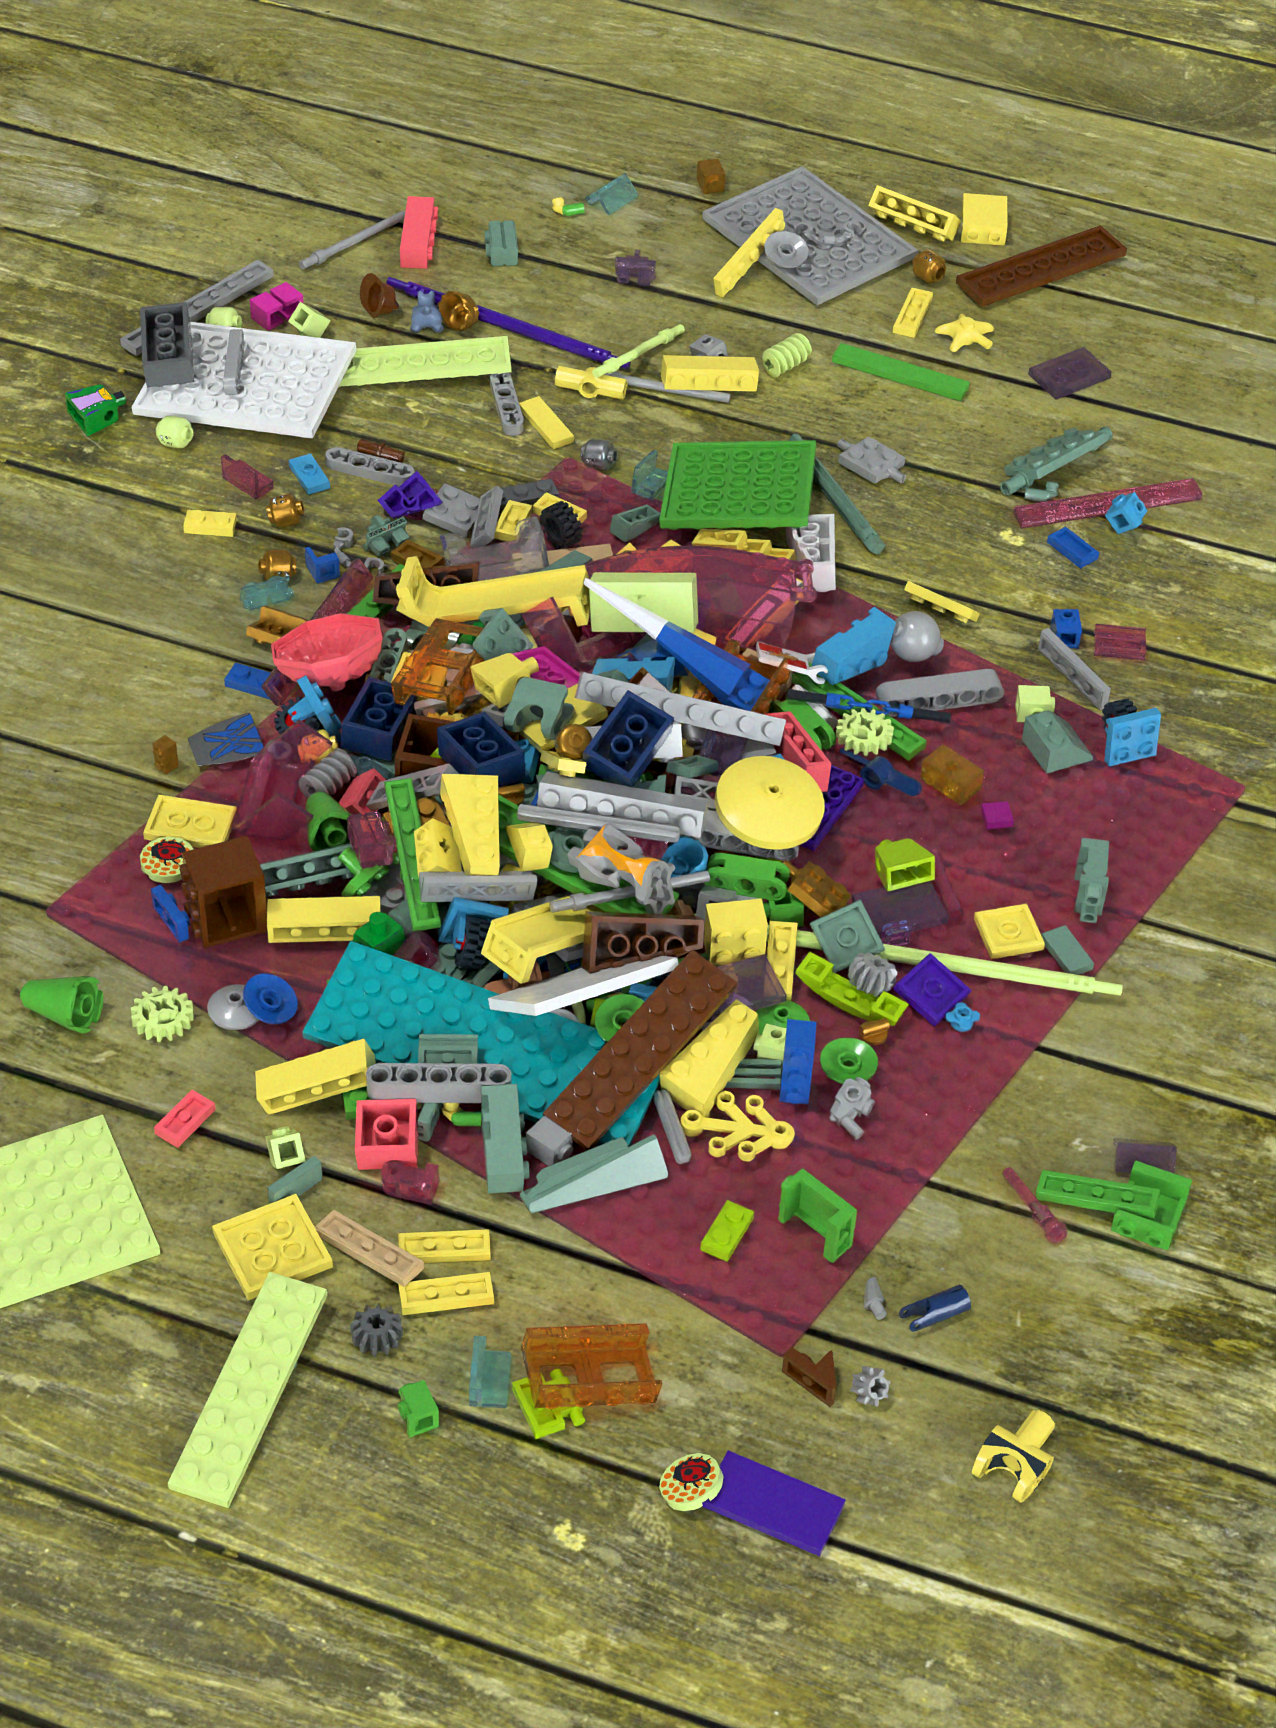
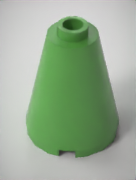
M317 792L307 799L308 843L312 851L352 842H361L362 829L359 821L329 794Z
M91 976L29 980L20 992V998L26 1008L77 1033L89 1032L91 1030L88 1028L92 1022L97 1023L103 1008L104 996L103 991L98 990L96 984H100V982Z

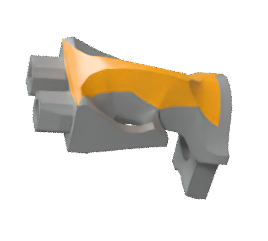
M605 824L600 831L589 828L583 837L585 848L573 847L568 852L567 856L570 864L578 868L580 878L614 888L619 887L621 878L631 883L636 889L635 897L637 902L644 905L647 914H662L667 905L672 906L675 903L670 881L671 874L675 869L674 864L643 856L642 848L610 824Z

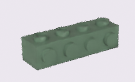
M352 842L260 863L264 874L266 897L277 895L278 889L288 887L289 891L305 888L304 883L315 881L316 885L332 882L331 877L342 875V879L354 877L349 869L338 860V857L350 846L364 860L360 842Z

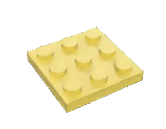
M297 1194L212 1226L213 1234L247 1300L258 1296L269 1272L295 1280H302L333 1267L332 1258Z

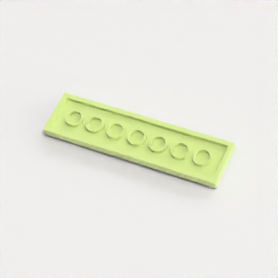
M508 336L357 348L339 387L511 372Z
M268 1273L168 1481L170 1490L229 1508L327 1298V1289L276 1273Z

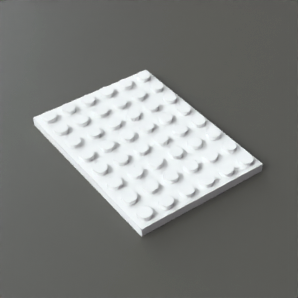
M191 322L194 382L148 388L145 382L132 405L133 415L164 418L165 416H177L186 418L190 423L313 438L357 350L356 342ZM233 329H242L244 333V353L238 395H225L223 378L229 332Z

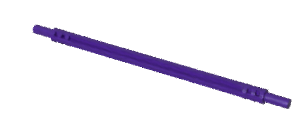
M388 277L386 284L405 291L406 295L418 298L419 291L424 294L433 291L435 293V305H438V302L441 301V296L445 294L411 281L407 283L392 277ZM477 305L479 311L478 320L602 364L612 357H618L612 355L608 350ZM631 361L620 367L628 370L630 368Z

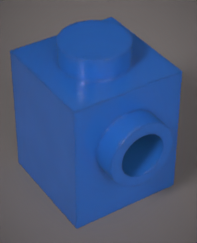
M1053 609L1050 630L1069 648H1079L1082 634L1078 609Z

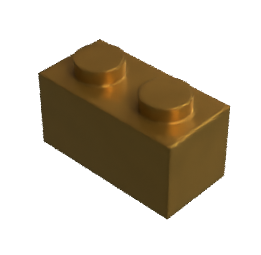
M166 735L153 742L154 765L157 770H161L167 775L179 767L176 742Z

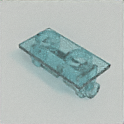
M275 576L262 583H248L241 588L239 599L243 601L244 608H249L250 610L261 608L265 605L268 606L266 597L269 596L272 605L289 601L291 597H294L292 588H288L290 577Z

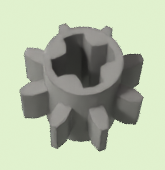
M862 1366L861 1373L852 1375L854 1379L850 1391L858 1395L856 1400L858 1403L878 1406L880 1399L888 1398L887 1393L891 1381L882 1377L884 1375L883 1369Z

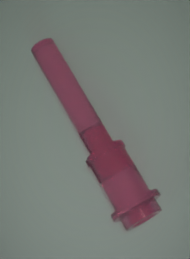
M1011 1167L1006 1168L1002 1175L1034 1213L1032 1218L1045 1232V1238L1053 1243L1062 1241L1067 1236L1066 1224L1059 1222L1049 1207L1042 1205Z

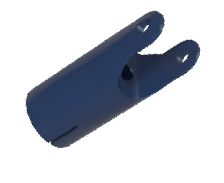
M959 1284L903 1307L899 1311V1317L904 1319L912 1315L923 1316L911 1322L909 1329L915 1332L969 1311L971 1309L970 1297L966 1289Z

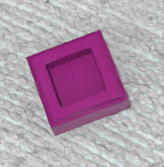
M1008 801L982 804L981 812L987 829L1013 827L1014 819Z

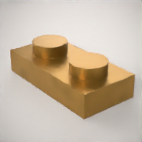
M408 539L391 552L392 560L404 566L407 558L414 556L418 557L422 568L445 565L443 556Z

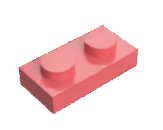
M191 1090L154 1127L155 1135L178 1148L215 1111V1103L196 1091Z

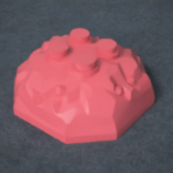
M339 613L306 621L271 644L274 665L282 674L295 682L306 675L311 684L317 682L319 687L328 686L331 691L342 690L346 687L345 683L347 680L361 677L378 660L383 639L379 618Z

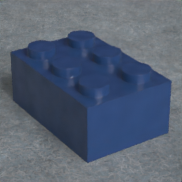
M368 677L342 723L340 748L391 761L399 747L408 715H416L414 702H417L418 690Z
M627 690L584 750L582 761L586 762L585 768L609 783L633 787L671 734L674 717Z
M486 712L437 728L438 753L459 774L498 776V788L525 779V752Z

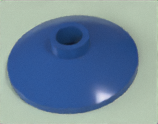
M258 974L250 978L244 987L243 999L245 1005L259 1020L269 1024H283L295 1015L298 1007L296 994L292 987L282 978L272 974Z

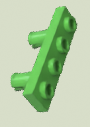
M383 817L376 823L374 828L390 843L389 848L371 863H366L350 846L338 857V860L354 875L353 879L341 893L344 897H355L356 895L362 897L372 887L370 883L374 879L379 882L390 871L388 867L392 863L396 866L399 864L396 843Z

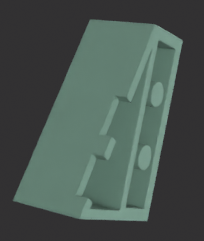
M517 1084L481 1086V1121L488 1194L524 1191V1179H529L528 1161H523V1155H527L526 1137H521V1132H524V1115L519 1114Z

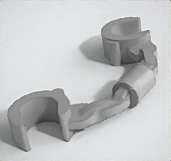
M847 221L841 226L842 236L827 235L817 237L813 234L814 227L809 223L798 222L794 225L795 234L803 231V240L807 239L823 243L824 245L835 244L850 238L853 239L854 231L859 234L861 231V225L858 222Z
M346 527L337 529L338 537H335L334 552L344 567L365 573L366 576H368V571L371 568H378V574L384 573V562L379 558H367L364 564L359 565L351 563V559L341 552L340 549L351 547L353 544V532Z

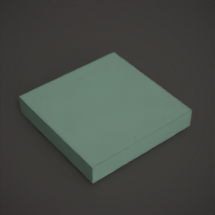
M861 899L810 923L827 961L834 964V973H839L849 968L851 962L854 961L859 953L877 955L885 951Z

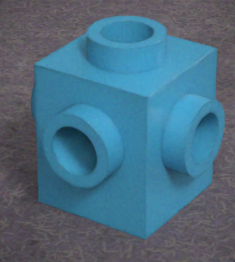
M1135 492L1128 495L1120 494L1112 500V506L1105 514V517L1117 534L1137 528L1143 522L1142 518L1146 514L1147 509Z

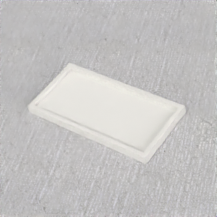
M660 956L652 958V960L632 962L623 966L604 968L588 973L583 968H579L488 998L491 1010L537 1016L671 972L678 966L677 957Z

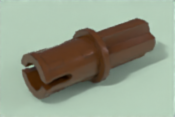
M360 439L357 444V451L360 453L403 463L405 456H402L405 455V451L390 448L385 443L380 445Z

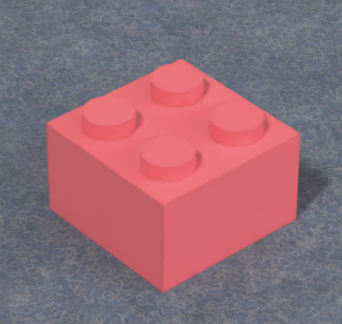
M416 1099L357 1100L355 1155L358 1170L388 1169L387 1162L399 1161L407 1167L417 1168V1121L419 1117Z

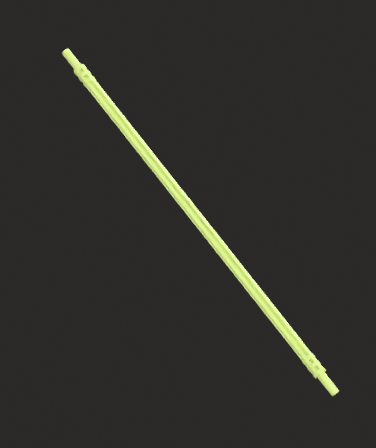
M767 925V938H766V941H768L769 925ZM797 930L796 946L822 950L814 932ZM883 944L885 951L877 954L883 959H888V961L917 965L931 953L950 971L1093 994L1094 991L1121 996L1123 987L1122 984L1097 981L1095 977Z

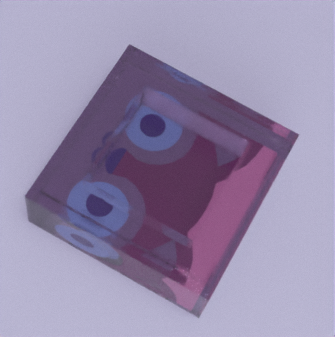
M910 919L884 923L881 934L882 944L895 946L910 944L912 932Z

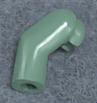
M1048 481L1046 488L1043 490L1026 487L1024 499L1046 502L1058 495L1059 484Z

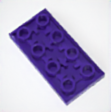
M831 765L828 790L822 792L825 807L821 824L816 833L809 840L802 843L801 846L812 851L817 848L863 787V778Z
M728 1450L719 1466L724 1476L722 1487L717 1496L711 1501L708 1498L702 1502V1507L820 1557L841 1515L846 1499Z

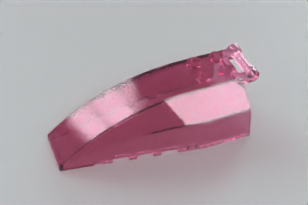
M666 546L620 553L584 564L590 579L594 572L696 573L698 624L696 629L715 636L718 642L756 650L757 642L784 649L792 628L796 600L813 602L817 597L816 589L813 587L812 573L814 571V564L811 560L803 559L799 562L785 557L764 555L760 552L754 553L712 546ZM796 574L802 575L803 588L797 587Z

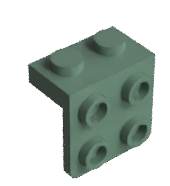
M503 608L486 610L479 616V620L484 624L485 628L473 642V648L484 661L506 653L529 650L534 646Z

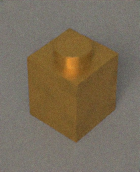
M719 159L697 161V181L703 194L724 192L725 171Z

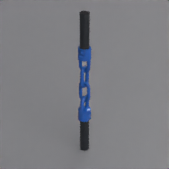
M794 689L787 690L786 699L823 704L825 707L850 710L856 706L865 708L870 713L872 710L869 708H872L873 705L871 703L885 705L883 707L885 711L876 710L875 714L877 715L882 713L887 715L889 712H896L898 718H917L950 723L951 713L914 708L910 705L899 704L898 708L891 707L886 701L872 699L866 703L855 702L851 696L821 694ZM840 700H850L847 702L850 706L840 705Z

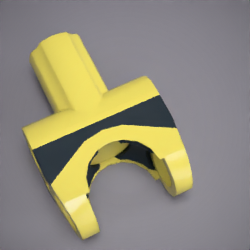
M1032 1410L1015 1434L997 1425L985 1440L974 1463L972 1474L981 1478L984 1474L987 1475L995 1469L1010 1471L1018 1481L1012 1498L1018 1502L1025 1501L1040 1485L1053 1463L1054 1457L1040 1448L1054 1430L1055 1423L1045 1412Z

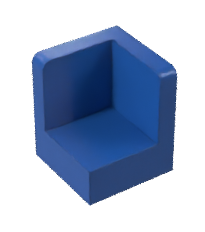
M310 547L305 548V564L317 584L340 577L339 558L336 553L316 558Z

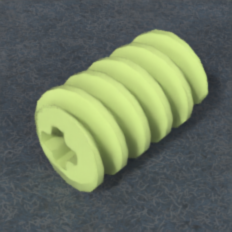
M795 333L763 352L762 363L764 369L771 377L776 378L787 370L792 369L793 366L795 367L805 362L807 356L811 354L812 348L804 335Z

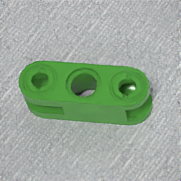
M785 696V701L783 702L774 700L769 703V713L791 711L821 751L822 748L829 749L836 745V735L831 726L806 702L786 699Z
M715 853L709 857L707 864L710 881L704 882V884L710 887L737 891L736 895L766 900H780L786 895L787 886L785 882L790 877V869L787 865L778 861Z

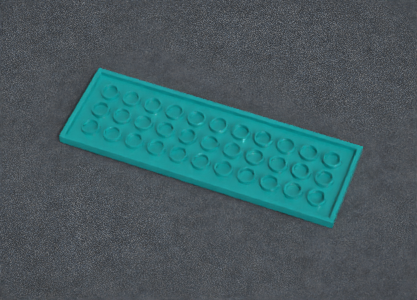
M350 941L302 1032L303 1038L329 1048L365 1039L375 1054L376 1064L418 1063L419 1034L478 1035L477 1064H503L511 1070L512 1084H517L519 1114H523L524 1119L537 1123L543 1117V1112L607 1043L600 1037L596 1028L551 1012L533 1016L491 1010L488 998L499 995L498 993ZM660 1074L598 1141L597 1146L620 1137L624 1138L628 1147L631 1146L660 1082Z

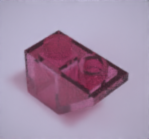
M426 930L414 931L392 956L430 969L438 960L439 946Z

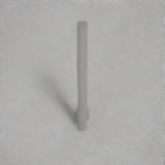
M401 211L324 250L319 249L312 252L310 257L299 261L300 268L304 270L314 264L319 265L325 262L328 257L403 221L405 212Z
M617 371L611 374H604L626 379L629 386L725 403L730 402L731 394L711 390L664 389L663 382L626 376L622 375V372Z
M702 871L670 878L672 889L709 882V872ZM632 885L587 895L577 893L570 895V898L551 901L549 906L552 913L569 909L579 911L586 909V906L634 897L636 889Z

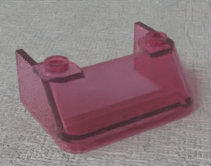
M550 597L522 614L538 647L545 646L568 665L580 669L595 666L597 659L615 658L627 649L634 647L640 641L637 632H592L590 614L588 624L581 626L583 635L587 640L577 643L554 597Z
M298 720L259 751L250 763L232 829L242 836L286 840L289 837L293 838L302 827L313 820L314 816L294 803L299 779L306 775L309 770L313 769L316 759L332 747L333 742L301 720Z

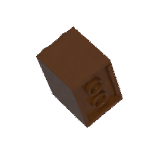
M409 714L395 756L394 778L447 764L441 758L430 756L438 748L437 728L455 721Z
M248 836L182 852L183 864L179 865L182 880L185 881L184 884H181L183 896L187 900V902L183 903L184 911L189 919L192 918L191 927L195 939L200 938L203 948L268 931L264 874Z

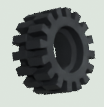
M564 501L545 508L541 511L540 515L542 520L540 523L544 527L543 532L544 534L547 533L548 541L551 540V544L556 546L557 549H565L579 542L583 536L581 534L583 529L579 527L582 524L581 521L577 520V513L574 514L572 506L569 507V504L567 502L564 503Z

